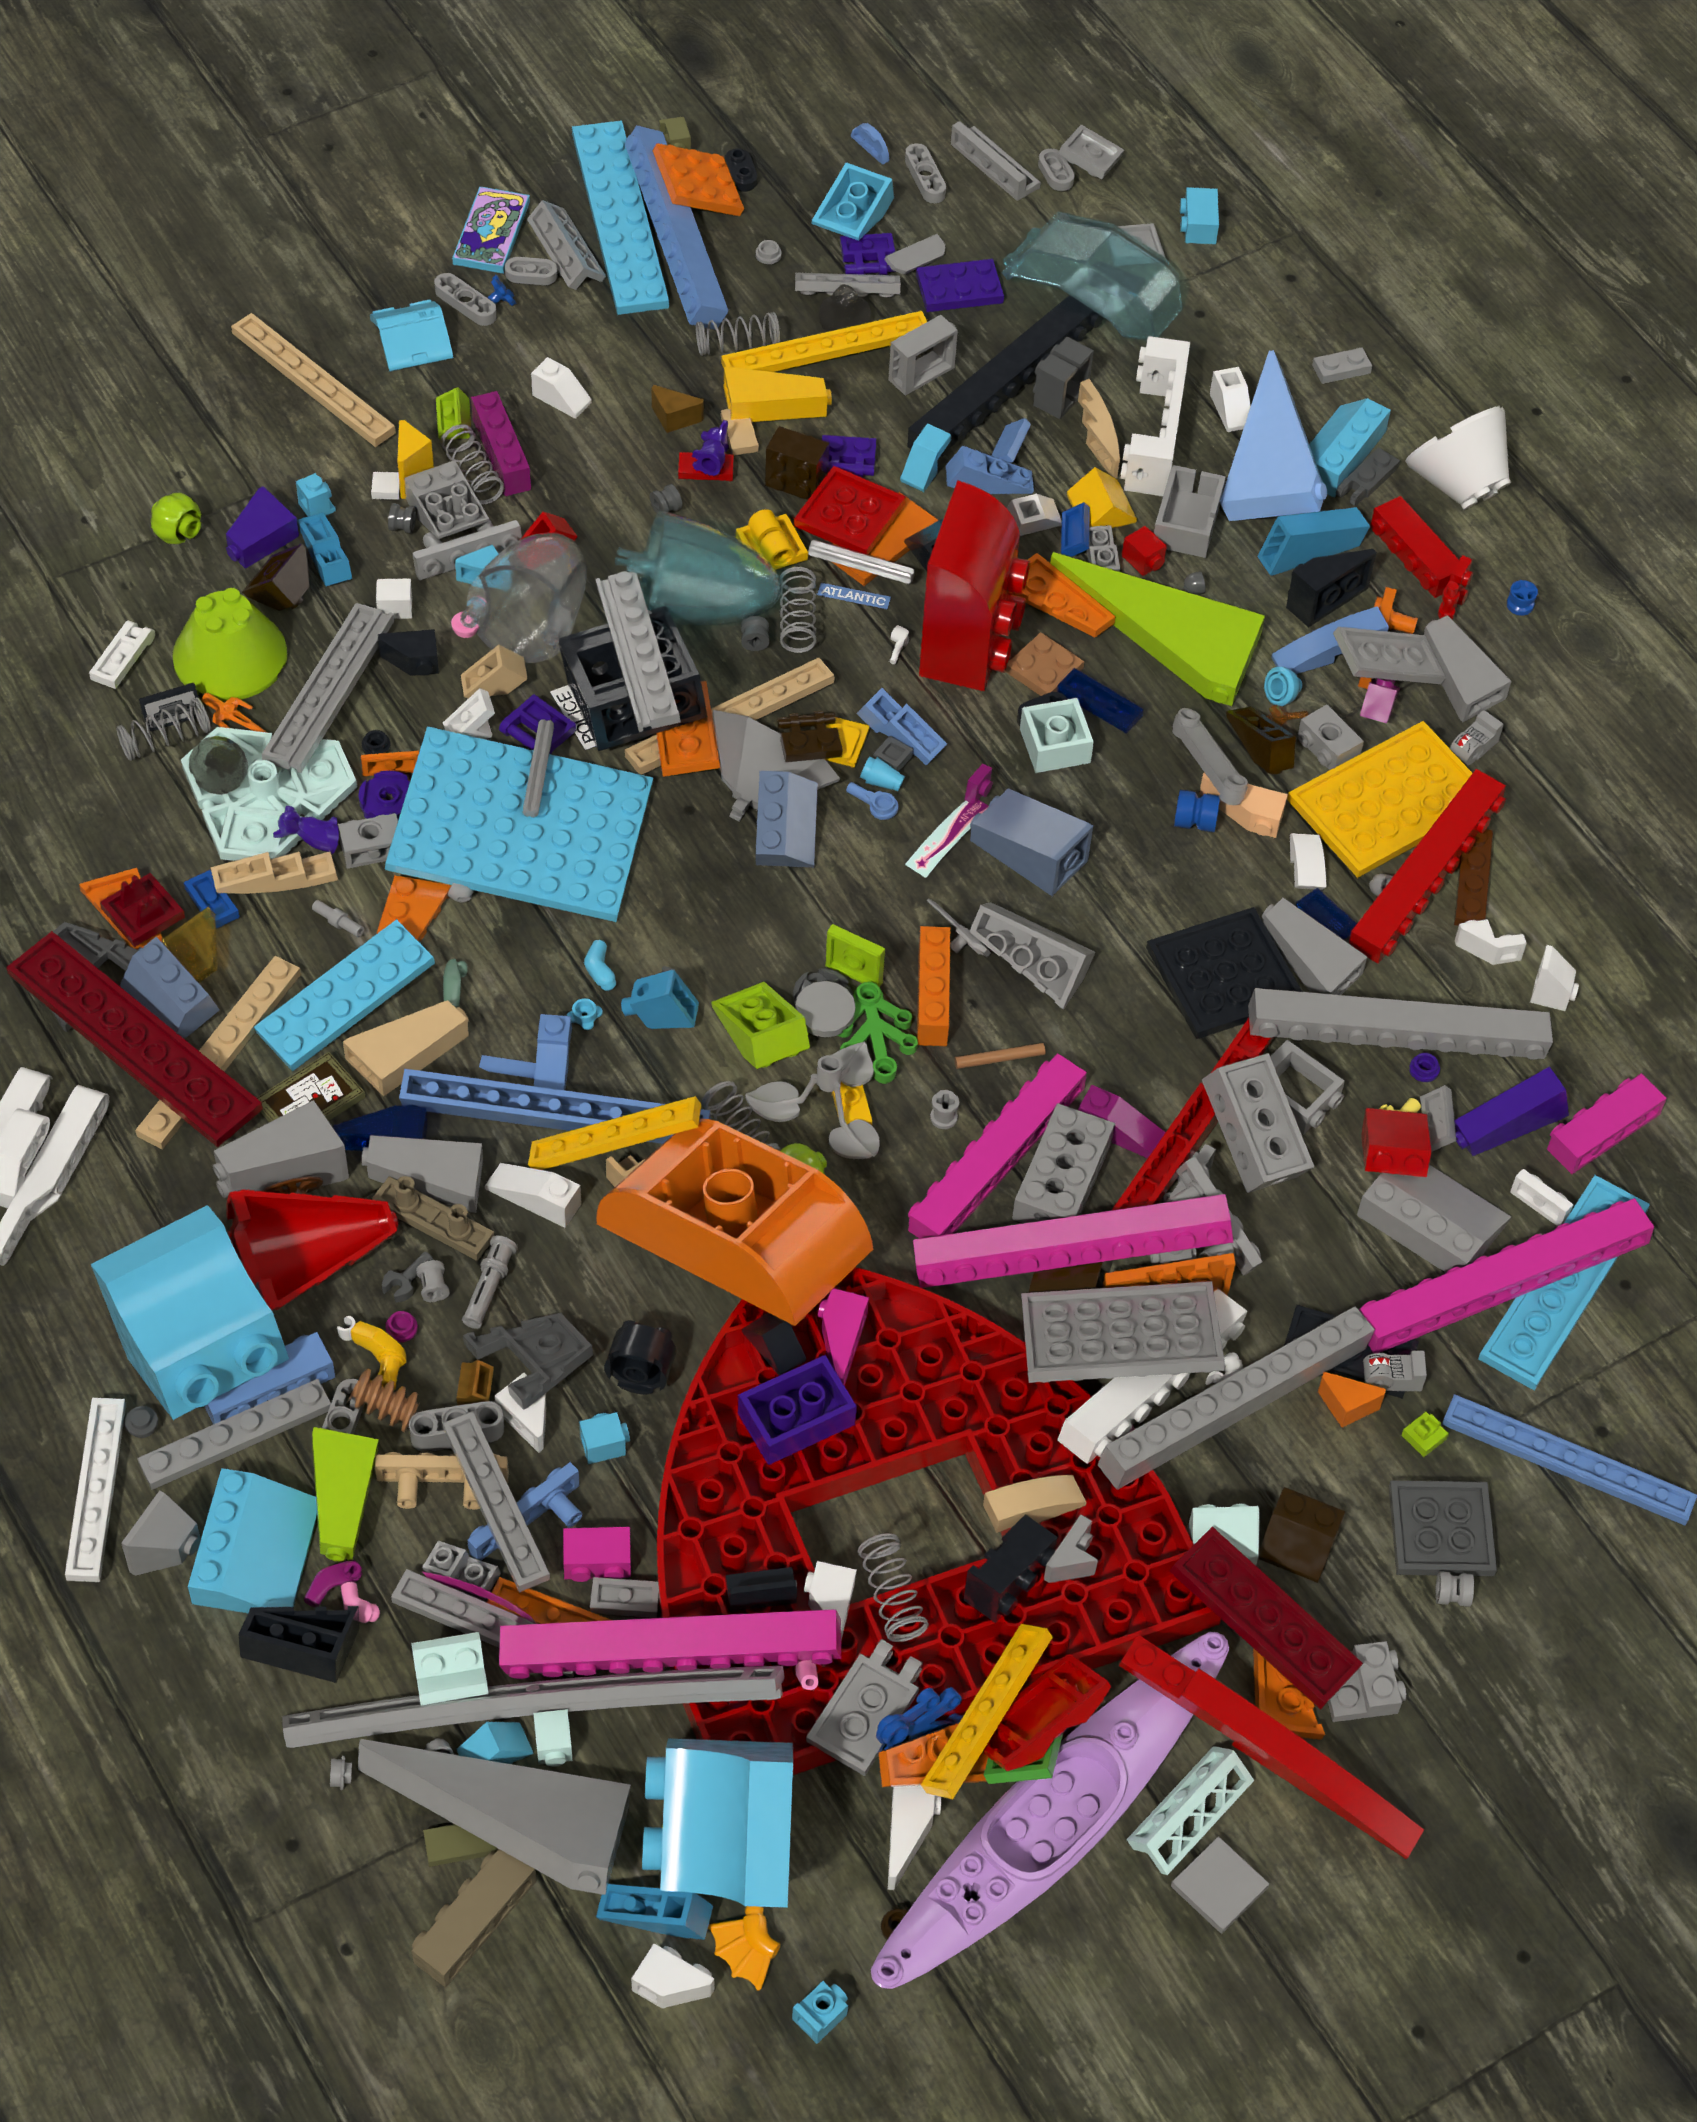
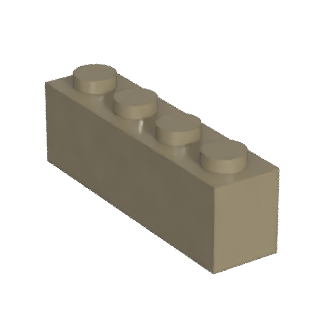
M500 1849L496 1853L491 1851L484 1858L478 1874L474 1878L469 1877L464 1881L458 1890L459 1896L451 1905L445 1904L435 1917V1924L428 1932L422 1931L412 1944L413 1963L445 1988L536 1883V1871L534 1868Z

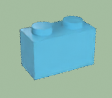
M1187 188L1185 198L1180 199V214H1184V216H1181L1180 232H1185V243L1216 244L1219 228L1218 189Z

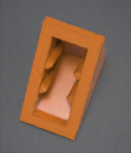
M1323 1372L1318 1389L1319 1395L1341 1427L1380 1410L1386 1391L1385 1388Z

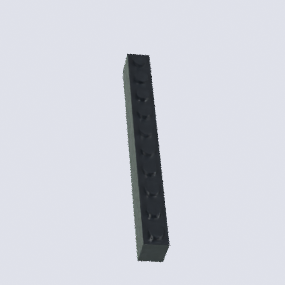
M1082 287L1077 288L908 428L907 447L912 448L914 441L928 423L951 434V441L941 454V456H944L950 447L956 442L962 441L974 427H979L986 417L992 412H997L1001 405L1009 398L1015 397L1023 386L1030 384L1037 376L1035 369L1038 363L1050 355L1051 350L1056 344L1059 345L1066 337L1080 342L1089 331L1100 326L1104 319V301Z

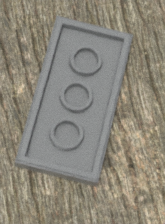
M1337 627L1333 632L1345 660L1355 677L1441 684L1446 679L1425 635Z

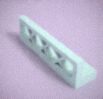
M1213 1746L1126 1840L1133 1850L1147 1853L1161 1874L1168 1875L1253 1783L1254 1779L1234 1750ZM1234 1769L1240 1780L1232 1789H1227V1775ZM1211 1792L1216 1793L1215 1807L1210 1812H1204L1206 1797ZM1189 1816H1195L1193 1831L1188 1836H1183L1184 1821ZM1166 1840H1173L1172 1854L1164 1860L1158 1849Z

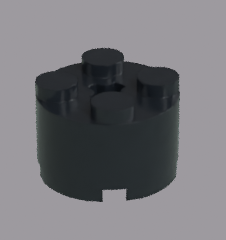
M631 1320L623 1322L622 1327L616 1331L604 1365L605 1374L609 1379L612 1375L618 1380L617 1386L632 1393L652 1394L653 1390L659 1387L661 1391L666 1386L677 1352L676 1346L671 1340L672 1333L665 1328L659 1327L655 1329L650 1326L640 1325Z

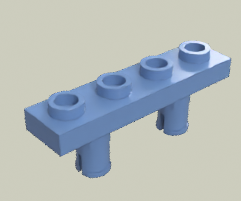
M571 1462L563 1468L558 1467L548 1475L546 1481L538 1487L529 1488L522 1495L517 1505L526 1525H529L548 1509H551L568 1528L579 1522L582 1512L566 1497L579 1487V1471ZM488 1525L476 1528L468 1539L469 1555L480 1561L498 1548Z

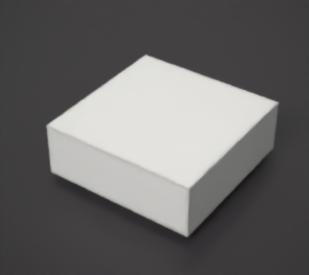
M373 472L372 499L399 500V473Z

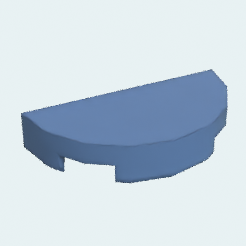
M862 123L852 130L851 137L882 165L889 162V152L886 143L875 127L868 123Z

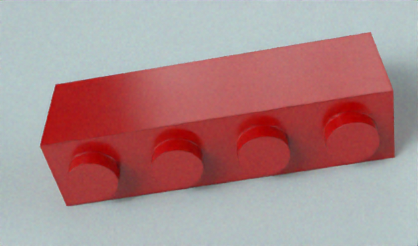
M1401 496L1375 507L1370 525L1374 534L1386 543L1389 550L1404 563L1405 568L1412 572L1420 581L1421 586L1428 590L1434 598L1443 595V591L1459 559Z

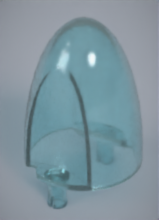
M659 511L652 524L645 550L642 553L622 549L621 547H618L616 552L619 556L627 557V559L615 557V565L626 566V572L640 574V587L647 610L666 605L675 625L707 626L740 622L750 616H758L773 607L780 597L781 582L779 576L769 561L758 551L720 529L684 516Z

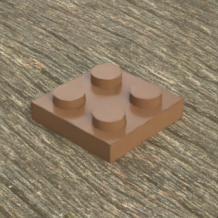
M1040 632L1009 660L1005 672L1042 696L1049 692L1060 691L1084 668V661Z

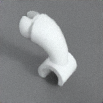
M1233 1352L1224 1356L1225 1375L1219 1371H1213L1207 1376L1205 1384H1217L1242 1370L1243 1364L1242 1360H1239V1356Z

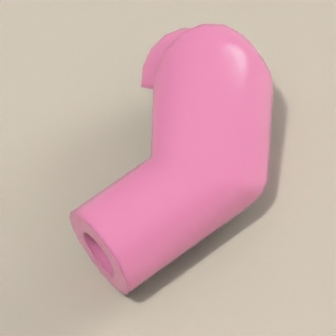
M347 1582L341 1585L344 1610H348V1606H359V1622L361 1623L375 1622L379 1618V1607L376 1604H370V1602L359 1598L356 1583Z

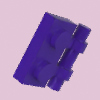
M892 233L867 234L859 241L846 236H840L843 262H854V264L844 265L845 274L864 275L878 273L879 275H887V272H896L890 268L884 259L887 255L895 252ZM877 260L874 263H863V261Z
M822 435V440L829 442L828 472L833 466H836L862 478L863 475L874 476L876 438Z

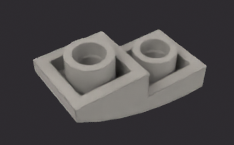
M1111 525L1089 527V549L1086 550L1089 563L1120 572L1117 545H1114Z
M437 1541L422 1567L427 1573L451 1577L481 1587L489 1592L501 1574L498 1566L471 1558L465 1549L441 1541ZM458 1589V1590H460V1591H462V1592H465V1593H467V1594H469V1595H472V1596H474V1597H477V1598L486 1600L485 1597H482V1596H479V1595H476V1594H473V1593H470V1592H467V1591Z

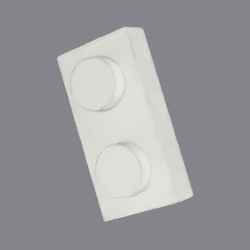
M1522 1169L1516 1175L1510 1193L1556 1226L1564 1224L1573 1204L1563 1194L1555 1192L1544 1184L1538 1176L1530 1174L1525 1169Z

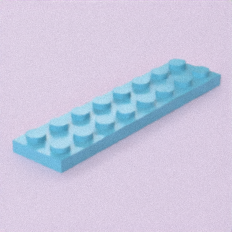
M1594 1175L1564 1223H1574L1591 1212L1599 1213L1619 1201L1626 1202L1635 1198L1645 1214L1650 1204ZM1619 1256L1516 1297L1484 1346L1478 1360L1535 1390Z

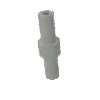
M316 900L313 903L312 910L328 919V923L335 928H343L356 937H360L364 933V927L349 919L348 914L339 908L333 909L320 900Z

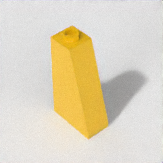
M724 367L723 388L727 407L731 409V420L751 418L752 422L827 417V405L832 404L831 390L826 389L824 378Z

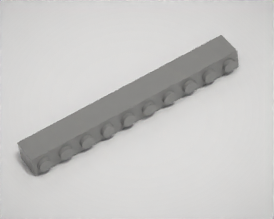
M1260 988L1254 989L1248 1005L1250 1035L1262 1036L1264 1038L1281 1037L1293 1040H1318L1324 1043L1342 1042L1352 1045L1367 1044L1379 1045L1385 1048L1404 1047L1412 1050L1429 1049L1441 1052H1466L1472 1055L1490 1054L1500 1057H1527L1528 1059H1545L1553 1043L1550 1012Z
M1355 1306L1106 1445L1098 1466L1118 1490L1318 1377L1323 1372L1366 1349L1375 1329Z

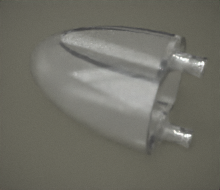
M545 532L534 534L513 543L492 559L471 584L467 595V608L460 615L462 617L460 619L461 623L467 628H473L478 624L479 631L477 635L489 648L494 649L497 645H501L523 656L525 663H537L553 658L560 652L559 639L572 634L581 607L587 576V565L583 552L572 539L558 533Z

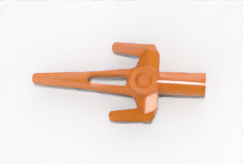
M208 692L203 695L201 701L216 710L213 714L212 722L218 726L230 728L222 720H232L252 731L266 732L237 710L238 705L253 709L252 705L238 697H231L224 703Z

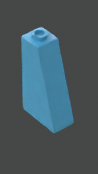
M1357 507L1278 516L1257 557L1270 576L1294 569L1299 564H1305L1312 558L1335 555L1360 546L1370 525Z

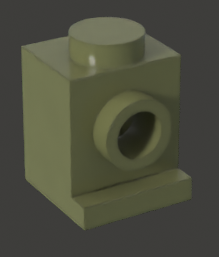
M684 117L659 120V131L663 132L667 145L691 149V137Z

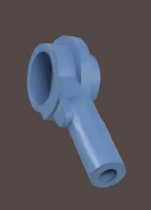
M853 782L847 786L846 791L870 805V812L875 818L887 820L897 814L898 802L892 794L881 791L873 793Z

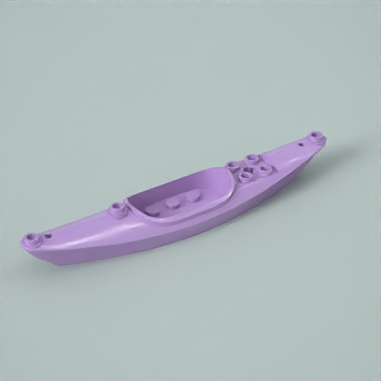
M1208 1632L1179 1649L1171 1656L1196 1672L1199 1668L1216 1679L1229 1651L1228 1640L1218 1632ZM1139 1679L1094 1713L1086 1723H1082L1066 1736L1060 1744L1053 1777L1017 1781L974 1826L942 1865L878 1954L871 1968V1975L875 1984L881 1988L893 1989L929 1972L996 1929L1046 1892L1069 1872L1126 1812L1171 1751L1193 1714ZM971 1897L970 1901H967L964 1898Z

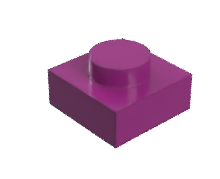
M982 763L968 779L964 800L975 805L982 796L986 797L993 785V782L990 781L991 767Z

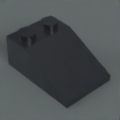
M1374 549L1316 557L1305 564H1299L1291 574L1292 579L1286 608L1309 628L1369 588L1377 552Z

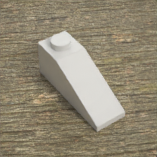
M500 1163L485 1185L486 1190L564 1228L567 1227L581 1206L580 1185L550 1171Z
M921 1785L893 1787L888 1890H895L932 1828L933 1816L940 1815L941 1797L927 1794Z

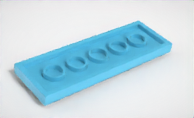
M396 919L254 1026V1029L293 1072L435 964L434 957Z

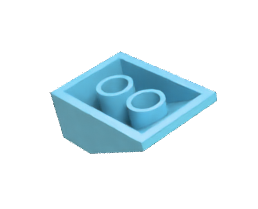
M845 163L813 217L812 224L859 241L883 218L894 199L892 179Z

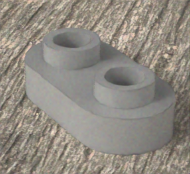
M1057 149L1043 150L1039 154L1038 166L1049 186L1057 191L1069 190L1074 184V172L1068 161L1058 154L1059 150Z
M513 257L505 263V276L513 283L549 285L557 279V265L549 259Z

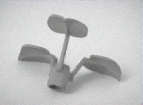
M865 1041L848 1046L832 1055L821 1057L818 1060L817 1074L811 1075L810 1082L800 1097L798 1090L793 1085L782 1081L767 1083L745 1094L747 1103L758 1115L770 1121L785 1122L799 1115L800 1108L798 1104L806 1100L813 1086L817 1083L821 1090L835 1092L841 1127L835 1128L830 1132L829 1145L831 1149L839 1156L850 1159L874 1157L879 1151V1136L871 1124L857 1119L847 1125L840 1093L841 1082L847 1086L856 1087L866 1084L873 1077V1063Z

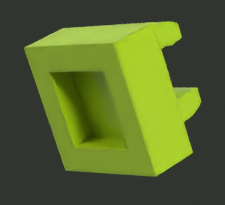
M1425 1412L1404 1428L1401 1436L1425 1457L1447 1440L1449 1433L1440 1426L1441 1422L1432 1414L1429 1415Z

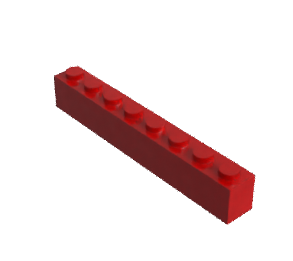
M1475 769L1353 928L1349 940L1351 946L1377 964L1380 963L1385 955L1389 957L1393 953L1398 943L1396 940L1401 934L1405 936L1409 932L1415 915H1421L1425 911L1430 895L1432 893L1436 895L1445 882L1443 878L1447 873L1453 874L1459 865V857L1463 852L1469 853L1475 843V836L1478 832L1481 834L1485 832L1491 821L1490 816L1494 812L1498 814L1506 802V798L1503 797L1506 785Z

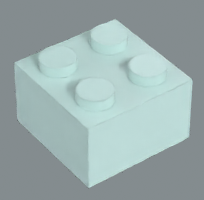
M1078 698L1022 708L1020 731L1035 773L1091 763L1094 741Z

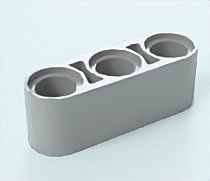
M485 1401L415 1413L409 1421L412 1446L420 1452L452 1448L443 1430V1423L472 1411L487 1442L497 1441L504 1433L502 1408L495 1402ZM488 1419L495 1420L492 1424L482 1423ZM423 1429L431 1430L427 1434L418 1433L420 1430Z

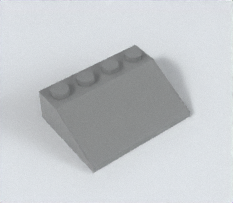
M1429 1165L1427 1177L1389 1173L1380 1174L1362 1196L1357 1213L1358 1217L1445 1273L1454 1267L1462 1268L1472 1264L1477 1258L1481 1257L1511 1220L1510 1215Z

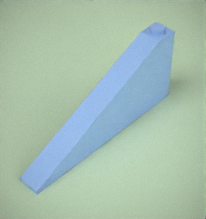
M1274 350L1268 352L1221 496L1220 504L1229 521L1319 512L1323 500L1327 497L1326 485L1322 482L1283 369Z

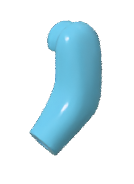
M595 940L584 959V965L596 984L601 986L603 990L609 991L616 986L615 974L604 963L607 950L606 943L601 940Z

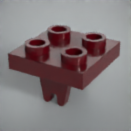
M151 873L140 879L134 875L130 884L123 881L121 890L100 901L101 909L134 947L185 918L184 910Z

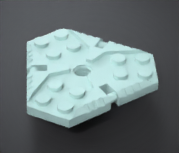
M216 727L181 759L182 768L199 808L203 809L204 821L220 859L236 861L266 852L269 853L270 859L285 856L292 847L298 844V841L302 840L298 834H292L283 838L273 837V833L279 830L278 819L284 813L286 806L294 807L299 815L303 814L304 817H314L323 820L332 809L338 806V803L357 788V782L340 742L322 739L302 773L297 772V769L292 767L285 769L275 766L268 760H262V752L273 736L272 733Z

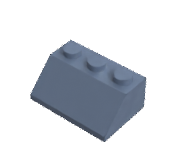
M759 771L756 865L814 868L817 782L791 772Z
M157 936L132 956L120 987L182 1038L188 1037L219 1011V1008L209 994Z

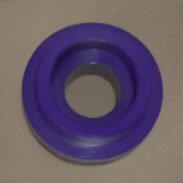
M1421 1053L1411 1060L1409 1071L1416 1080L1431 1082L1438 1077L1440 1065L1432 1054Z

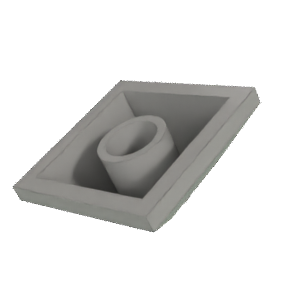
M159 1490L121 1544L129 1572L136 1576L182 1564L188 1555L191 1556L196 1552L201 1539L197 1523L169 1496Z

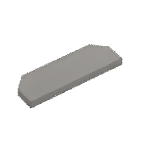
M935 234L887 255L884 259L893 271L907 274L916 270L917 267L925 266L942 258L945 252V243L938 234Z

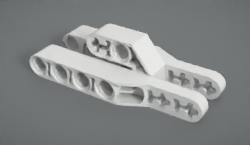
M24 1067L17 1071L0 1101V1206L8 1208L0 1222L1 1266H4L10 1259L29 1222L59 1200L108 1109V1094L77 1085L46 1138L50 1119L49 1117L37 1114V1111H41L43 1108L42 1102L49 1090L50 1079L53 1078L50 1075Z

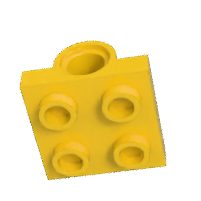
M760 510L751 516L747 526L736 529V538L757 575L808 560V551L787 514L775 517L771 510Z

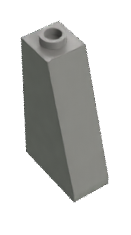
M1448 615L1427 624L1424 629V635L1446 677L1441 684L1462 722L1507 698L1511 680Z
M1282 898L1275 906L1273 904L1269 905L1262 915L1263 923L1282 957L1311 993L1342 995L1363 974L1367 956L1285 898Z
M370 1135L369 1147H363L362 1166H367L368 1178L384 1183L389 1176L396 1180L402 1176H408L414 1180V1188L420 1193L450 1206L461 1204L466 1207L468 1212L476 1213L483 1167L482 1143Z

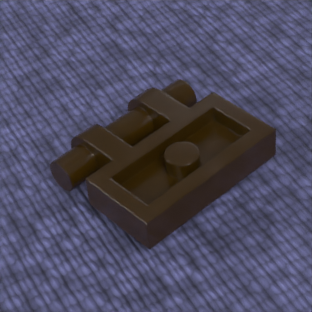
M814 711L813 715L798 716V713L788 714V717L777 718L778 729L789 728L790 731L781 733L780 737L785 762L842 757L843 749L838 728L826 729L825 726L836 723L835 713ZM800 727H815V730H800Z

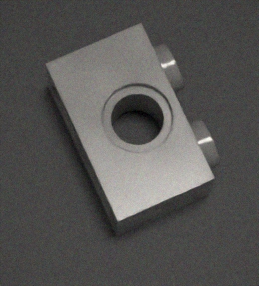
M1328 705L1301 719L1297 736L1300 743L1308 748L1317 757L1320 764L1326 766L1329 770L1361 754L1364 741Z
M396 813L378 815L362 820H351L338 824L340 844L347 869L387 860L398 824Z

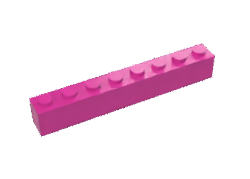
M1058 1053L1050 1062L1045 1061L1039 1068L1037 1076L1033 1081H1026L1019 1092V1096L1014 1101L1009 1100L1001 1111V1116L996 1121L991 1120L986 1125L978 1141L973 1140L967 1146L964 1156L959 1161L955 1160L950 1164L946 1171V1176L940 1182L935 1181L927 1192V1197L921 1203L917 1201L911 1207L908 1213V1231L919 1239L954 1234L1043 1136L1056 1104L1059 1103L1069 1107L1085 1088L1087 1072Z

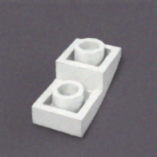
M1290 834V863H1294L1295 888L1325 889V860L1320 835Z

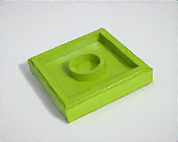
M832 924L827 931L825 966L860 983L873 982L880 988L883 983L885 948Z

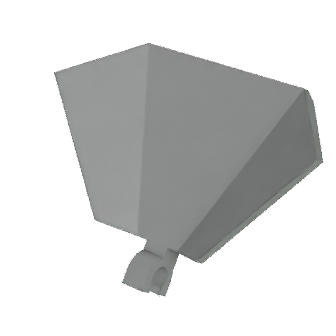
M713 710L722 781L733 792L732 797L737 799L732 806L733 810L729 817L740 822L749 806L756 810L758 809L759 771L791 772L817 782V790L840 780V777L825 759L785 762L780 742V733L748 716Z

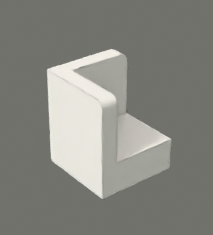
M378 579L376 589L377 609L382 610V613L387 615L390 612L394 613V619L412 618L411 579Z

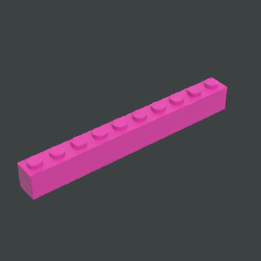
M1226 1194L915 1239L913 1244L920 1288L1233 1243V1235Z
M1635 1198L1626 1202L1619 1201L1599 1213L1591 1212L1574 1223L1561 1224L1554 1231L1544 1235L1536 1234L1529 1238L1527 1242L1517 1246L1509 1245L1499 1253L1489 1257L1481 1256L1472 1264L1462 1268L1454 1267L1442 1276L1434 1279H1424L1417 1286L1407 1290L1399 1289L1382 1300L1369 1301L1359 1309L1361 1314L1375 1329L1368 1345L1373 1353L1383 1352L1645 1246L1650 1242L1654 1226Z
M836 1609L500 1626L499 1666L506 1674H509V1677L516 1679L528 1678L530 1673H542L546 1677H559L563 1675V1672L576 1671L578 1675L588 1676L596 1674V1670H609L610 1673L625 1674L629 1673L630 1669L643 1668L645 1672H661L663 1667L674 1666L678 1670H695L698 1665H710L713 1669L730 1668L731 1664L744 1663L746 1667L764 1666V1662H778L782 1666H794L798 1664V1661L812 1660L814 1664H830L832 1659H841V1618Z

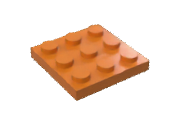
M656 143L653 154L672 204L736 216L742 214L744 206L724 156Z

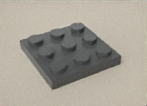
M1390 1481L1389 1497L1396 1575H1437L1439 1571L1450 1572L1452 1576H1459L1462 1573L1473 1574V1576H1495L1497 1567L1488 1482Z

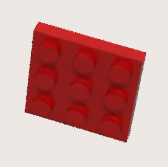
M833 466L794 518V527L845 549L869 555L904 507L906 496Z

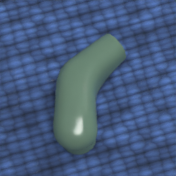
M451 959L447 962L444 970L443 999L444 1001L448 1000L457 1008L460 1005L461 977L467 975V963Z

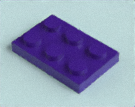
M993 259L916 268V277L926 312L1001 304L1004 301V294Z

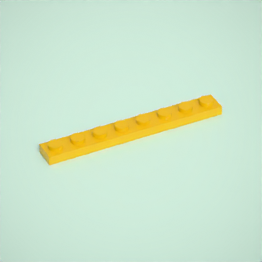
M918 311L722 355L721 364L723 368L735 367L768 372L780 371L891 346L892 341L925 324L927 320L923 312Z

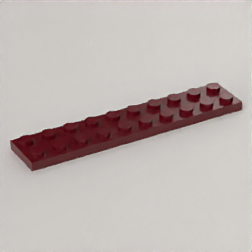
M53 931L6 967L8 975L217 1148L263 1110L261 1101Z

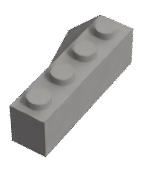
M992 902L980 905L969 931L995 954L1012 965L1011 967L1018 973H1022L1035 984L1034 986L1041 992L1046 993L1055 1000V1003L1062 1009H1065L1084 980L1095 955L1094 951Z

